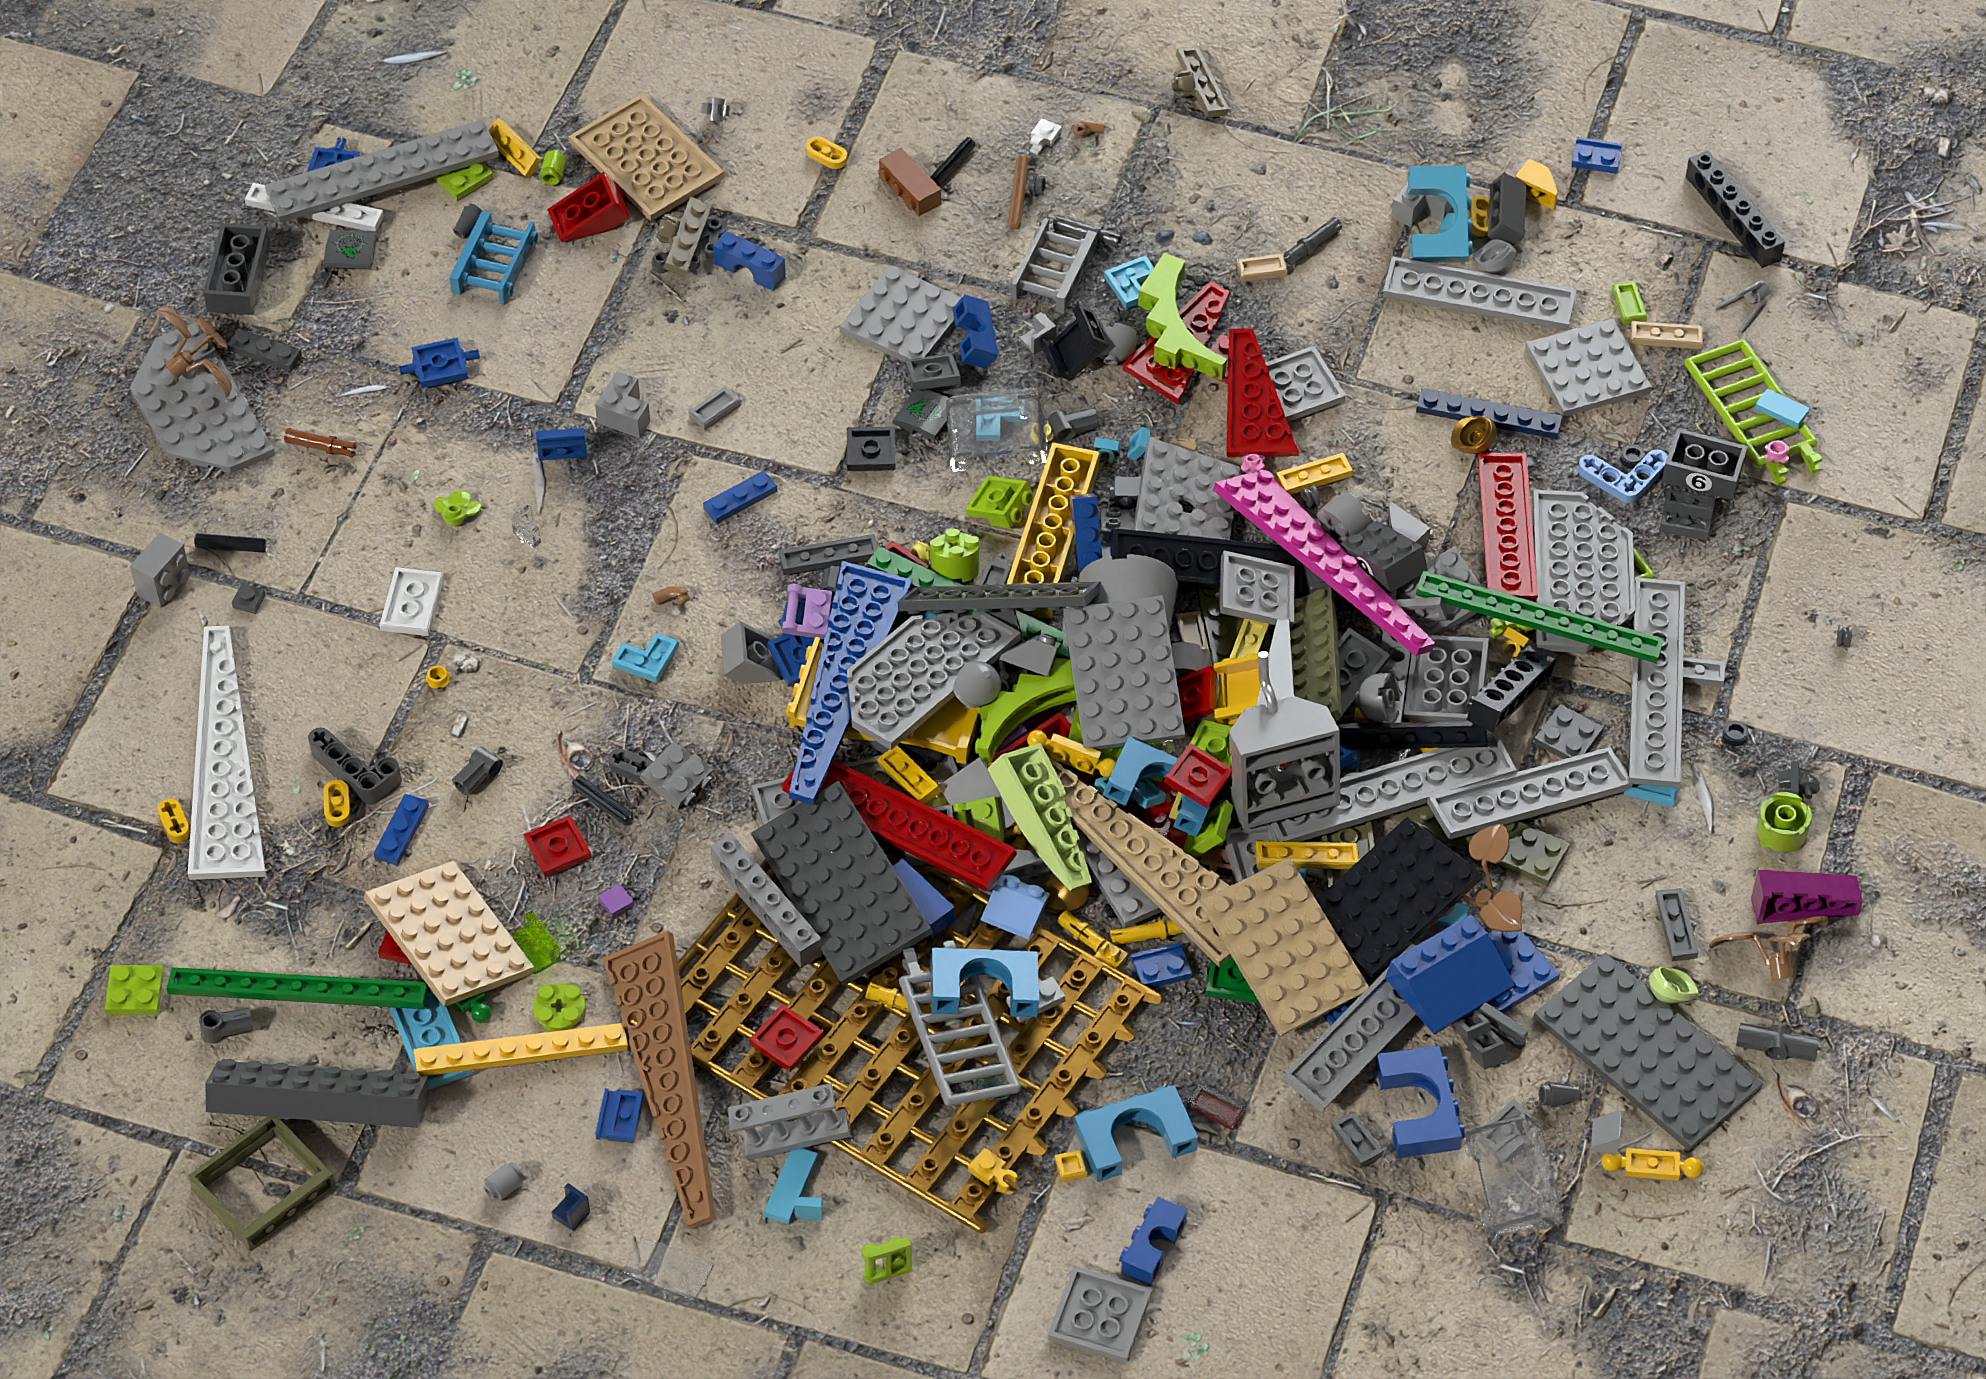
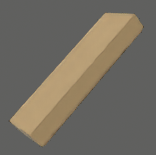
M1632 321L1631 344L1702 349L1703 326Z

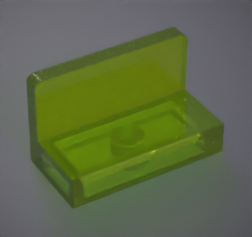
M530 911L523 915L525 927L512 933L511 937L533 964V974L535 975L561 961L557 943L535 913Z

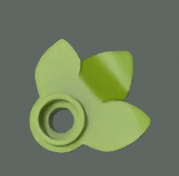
M459 490L453 492L449 498L437 497L434 501V508L442 514V518L447 525L458 526L464 522L465 517L478 514L482 504L471 502L470 493Z

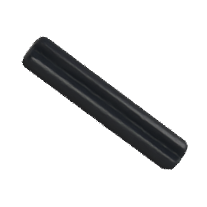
M971 137L964 139L930 178L938 186L941 185L976 146L975 141Z
M197 533L194 538V545L197 548L264 553L267 547L266 539L202 533Z
M578 775L573 779L572 787L613 818L623 825H628L632 822L634 817L630 810L582 775Z

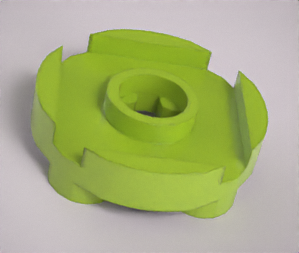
M565 983L543 985L539 988L538 994L534 998V1018L548 1032L573 1029V1026L578 1022L581 1023L585 1017V1000L576 985ZM558 1004L566 1006V1008L561 1009V1012H556V1009L553 1007Z

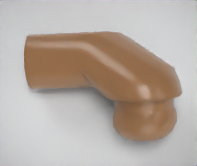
M1084 119L1074 126L1073 134L1078 138H1083L1092 132L1104 133L1105 122Z
M670 586L652 594L657 605L675 597L679 604L690 600V596L687 593L688 590L685 587Z

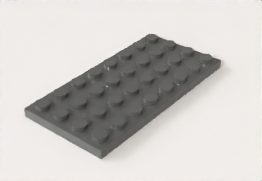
M839 781L820 791L814 805L802 802L751 832L753 839L793 905L821 937L822 947L820 949L843 987L901 953L903 949L911 947L933 933L930 925Z
M1606 952L1534 1012V1020L1689 1151L1695 1148L1762 1087L1760 1080L1671 1006L1658 1000L1647 986Z

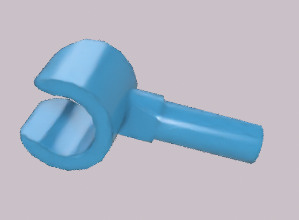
M1361 749L1352 752L1354 760L1345 766V769H1358V757Z

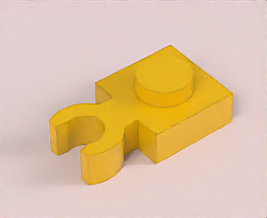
M986 1148L968 1165V1172L988 1186L993 1181L997 1182L998 1188L1004 1193L1009 1191V1185L1004 1182L1005 1180H1011L1014 1183L1018 1182V1176L1014 1171L1004 1170L1006 1162Z

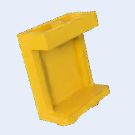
M1250 653L1245 657L1237 659L1226 658L1222 662L1214 663V670L1219 674L1220 708L1214 709L1215 719L1220 724L1233 726L1245 708L1256 706L1261 687L1258 671V654Z

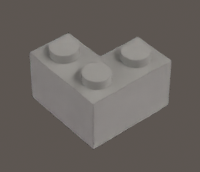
M1407 182L1393 199L1391 218L1412 227L1423 213L1442 222L1447 212L1451 213L1453 208L1447 200L1437 195H1408Z
M618 371L615 373L595 404L597 423L637 438L641 437L650 423L649 403L638 400L640 398L638 378Z

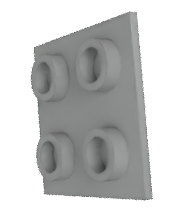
M1117 507L1101 509V541L1111 542V530L1113 528L1133 530L1136 507L1132 509H1119Z

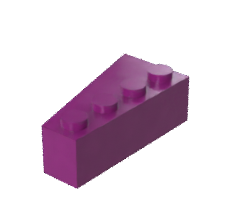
M1774 870L1757 871L1751 896L1757 924L1786 922L1814 916H1825L1828 918L1858 916L1863 902L1856 875Z

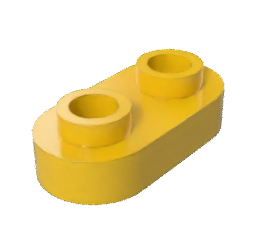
M812 137L806 142V154L809 158L831 169H840L847 164L846 150L823 137Z
M1481 195L1475 196L1472 199L1471 209L1468 210V218H1471L1472 221L1471 232L1479 237L1488 235L1489 199Z
M342 780L329 781L323 788L325 820L330 826L341 827L346 825L351 818L349 788Z

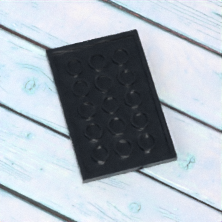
M1407 816L1320 895L1316 901L1355 965L1372 979H1375L1390 965L1393 959L1399 957L1483 878L1480 871Z

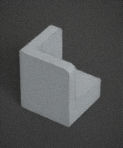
M1042 312L1034 316V329L1020 337V342L1033 354L1044 349L1040 341L1044 337L1049 340L1056 338V325Z

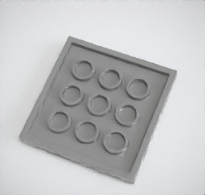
M888 265L839 326L840 332L905 363L907 359L931 356L954 327L955 320L952 308L961 297Z
M1613 318L1526 342L1525 349L1563 417L1651 393L1652 386Z

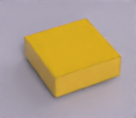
M1081 1150L1055 1155V1163L1061 1183L1087 1177V1170Z

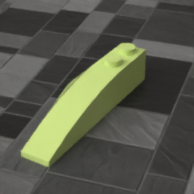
M1041 743L1002 754L987 770L1022 833L1049 869L1070 891L1089 885L1092 881L1084 854L1078 848L1077 841L1079 837L1077 830H1073L1070 818L1072 813L1070 807H1066L1064 786Z

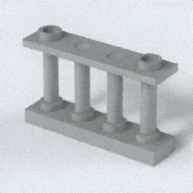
M1045 218L1042 225L1037 226L1034 240L1016 276L1013 275L1011 277L1009 289H1012V299L1017 300L1021 290L1052 298L1056 302V312L1065 314L1097 249V232L1088 230L1084 239H1074L1050 232L1049 219ZM1047 240L1076 248L1078 252L1076 255L1068 256L1044 249L1043 246ZM1041 257L1069 265V271L1062 273L1034 264L1037 258ZM1031 273L1061 282V287L1055 290L1027 282L1026 280Z
M832 1083L728 1107L730 1131L732 1133L745 1131L743 1132L745 1156L748 1160L851 1137L847 1110L833 1111L836 1107ZM820 1112L823 1113V1114H820V1115H815V1116L807 1117V1115H811V1114H815V1113H820ZM794 1118L797 1119V1120L790 1121V1122H785V1123H782V1122H781V1121L790 1120V1119H794ZM768 1124L771 1125V1126L764 1127V1128H760V1129H756V1128H755V1127H760V1126H764V1125H768Z

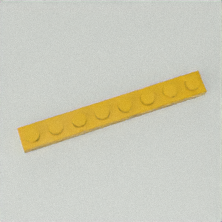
M623 1023L418 1048L413 1049L416 1073L428 1076L628 1050V1043Z

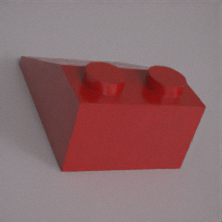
M604 172L547 209L561 242L612 230L630 218L618 186Z

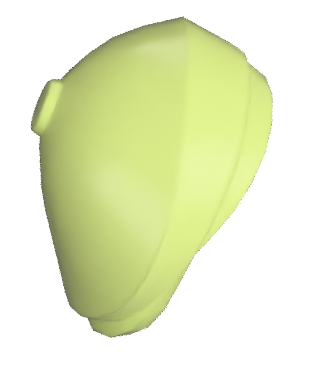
M1660 966L1649 976L1651 991L1662 1002L1681 1003L1691 1001L1694 997L1698 996L1699 992L1696 985L1683 971Z

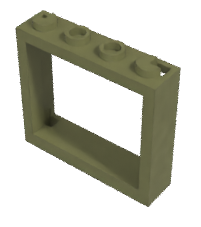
M266 1117L262 1121L259 1120L253 1128L237 1136L233 1143L225 1149L218 1150L210 1160L203 1165L197 1166L196 1170L188 1175L191 1190L250 1252L336 1187L331 1171L278 1117ZM276 1136L314 1176L244 1228L206 1187Z

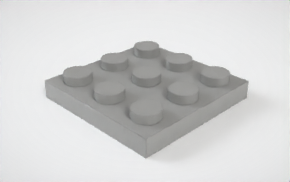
M1315 346L1265 363L1287 422L1335 406L1346 400L1345 393Z
M1454 546L1426 563L1428 568L1426 572L1482 587ZM1421 575L1398 588L1397 596L1400 600L1423 598L1416 596ZM1445 604L1448 611L1447 620L1416 622V624L1427 635L1440 636L1473 616L1476 612Z
M1223 551L1221 555L1220 613L1276 625L1277 619H1290L1291 629L1294 624V566Z
M1073 1266L1049 1330L1048 1340L1126 1364L1149 1303L1152 1289Z

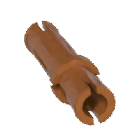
M287 428L285 434L294 436V438L284 436L285 443L323 450L330 455L337 453L353 458L356 454L354 451L347 450V448L357 450L356 442L338 440L335 436L325 437Z

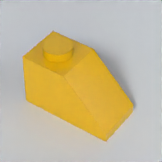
M1528 159L1515 178L1526 183L1528 199L1554 210L1556 208L1558 191L1550 169Z

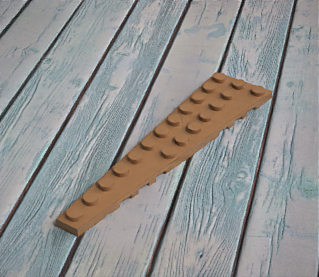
M665 931L605 956L602 960L610 985L614 987L616 993L615 1000L623 1015L622 1022L630 1037L629 1044L634 1053V1060L652 1116L656 1118L659 1130H657L659 1137L664 1142L666 1149L664 1153L673 1170L672 1178L678 1189V1197L687 1224L694 1229L716 1220L674 936L671 932ZM633 1015L637 1019L636 1025H632L629 1022Z

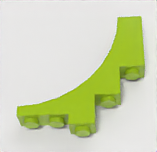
M1164 253L1138 290V306L1151 311L1146 318V333L1154 338H1159L1154 345V361L1172 369H1176L1180 363L1187 368L1205 373L1209 377L1222 380L1226 375L1227 359L1209 350L1197 341L1179 316L1175 299L1178 288L1185 277V261Z
M1055 658L1048 676L1020 674L1018 683L1013 684L1012 692L999 691V694L993 701L977 708V713L981 715L982 736L981 739L977 738L975 752L979 754V757L983 758L986 764L992 763L997 749L1019 724L1050 707L1076 701L1070 659Z

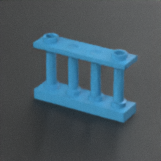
M482 210L449 277L451 292L461 295L464 287L468 285L498 291L500 304L505 305L508 296L511 297L513 294L514 284L532 246L537 244L538 232L535 230V222L530 221L525 232L495 225L492 222L491 212ZM494 234L521 241L516 249L487 242V239ZM484 251L513 258L509 265L479 259V256ZM476 268L505 274L501 282L470 276L472 270Z

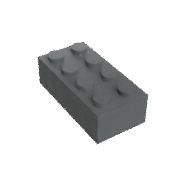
M221 223L203 291L207 312L254 314L271 246L267 226Z

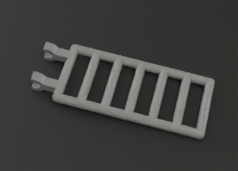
M954 940L943 943L944 948L956 949ZM914 948L903 949L905 959L902 961L904 969L907 970L908 975L900 977L899 984L944 1104L946 1106H954L1020 1092V1082L978 975L968 978L970 984L960 986V997L974 994L977 1004L959 1007L958 1014H922L919 1004L930 1003L931 992L915 995L911 985L930 982V971L921 972ZM982 1014L985 1024L929 1034L926 1024ZM989 1034L993 1044L937 1054L934 1044ZM997 1054L1001 1063L950 1074H944L941 1064ZM1005 1074L1008 1084L954 1095H952L949 1084Z

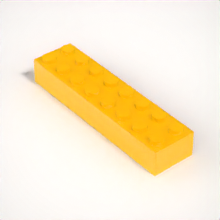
M1052 443L1007 584L1064 583L1075 544L1069 496L1092 493L1099 472L1098 451ZM1039 607L1033 611L1016 608L1017 611L1023 614L1051 620L1055 611L1048 610L1047 607Z

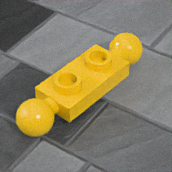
M1034 730L1027 738L1029 746L1041 743L1042 747L1047 749L1046 754L1055 761L1091 775L1096 768L1103 777L1110 778L1117 763L1112 758L1101 760L1099 759L1101 751L1093 748H1084L1083 744L1055 733L1050 740L1047 739L1043 731Z
M1626 1148L1625 1157L1617 1153V1155L1603 1154L1601 1158V1164L1607 1171L1614 1172L1621 1167H1625V1177L1679 1181L1680 1172H1683L1688 1178L1695 1179L1701 1176L1704 1170L1702 1161L1696 1157L1687 1158L1684 1162L1680 1161V1152Z

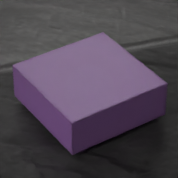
M621 884L598 896L599 902L612 919L634 907V901Z

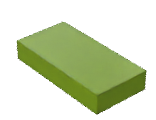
M1636 282L1612 284V292L1623 325L1632 324V321L1646 322L1647 314Z

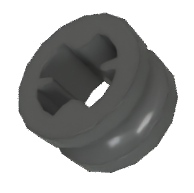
M1314 485L1309 486V489L1301 488V498L1307 509H1310L1312 505L1316 507L1320 505L1319 493Z
M1839 624L1837 647L1844 644L1846 648H1850L1852 626L1848 625L1847 628H1844L1843 625Z

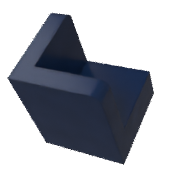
M567 1183L564 1186L565 1198L552 1211V1217L574 1231L590 1214L588 1196Z

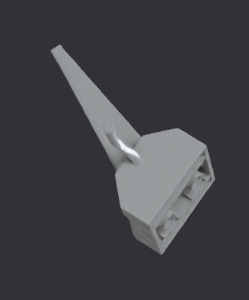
M1277 619L1269 655L1266 651L1258 653V671L1261 687L1256 706L1245 708L1229 731L1233 784L1231 787V799L1233 809L1243 829L1341 804L1339 728L1327 706L1294 696L1290 619Z

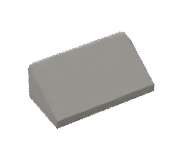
M1622 1111L1612 1112L1593 1119L1591 1152L1617 1155Z

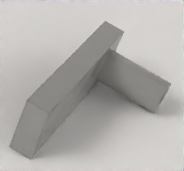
M1397 590L1392 593L1386 592L1407 615L1415 616V622L1447 620L1448 611L1441 597L1395 600Z

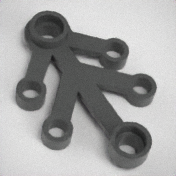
M714 217L705 222L691 260L696 262H690L689 269L696 270L700 267L701 243L708 237L709 243L704 247L705 255L708 258H714V251L709 250L713 249V245L727 231L725 220ZM669 251L666 253L658 252L652 257L651 262L654 272L662 274L669 271L663 268Z

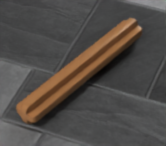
M1020 155L1016 159L1008 220L1010 229H1019L1021 227L1029 158L1027 156Z

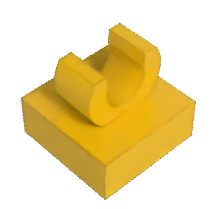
M1508 627L1503 634L1508 640L1504 642L1502 650L1507 652L1511 646H1516V651L1513 654L1516 658L1522 648L1526 649L1533 642Z
M1106 941L1094 957L1119 970L1127 961L1128 953Z

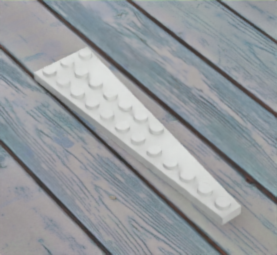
M229 626L204 627L188 862L189 880L266 877Z

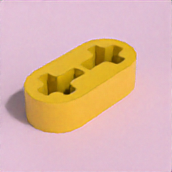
M175 799L161 801L157 809L168 839L177 844L187 841L190 837V829L179 802ZM171 809L174 816L170 817L166 810ZM178 825L182 832L177 833L174 830V826Z

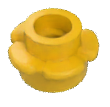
M433 666L428 670L425 679L429 687L433 689L444 688L449 684L450 674L442 666Z

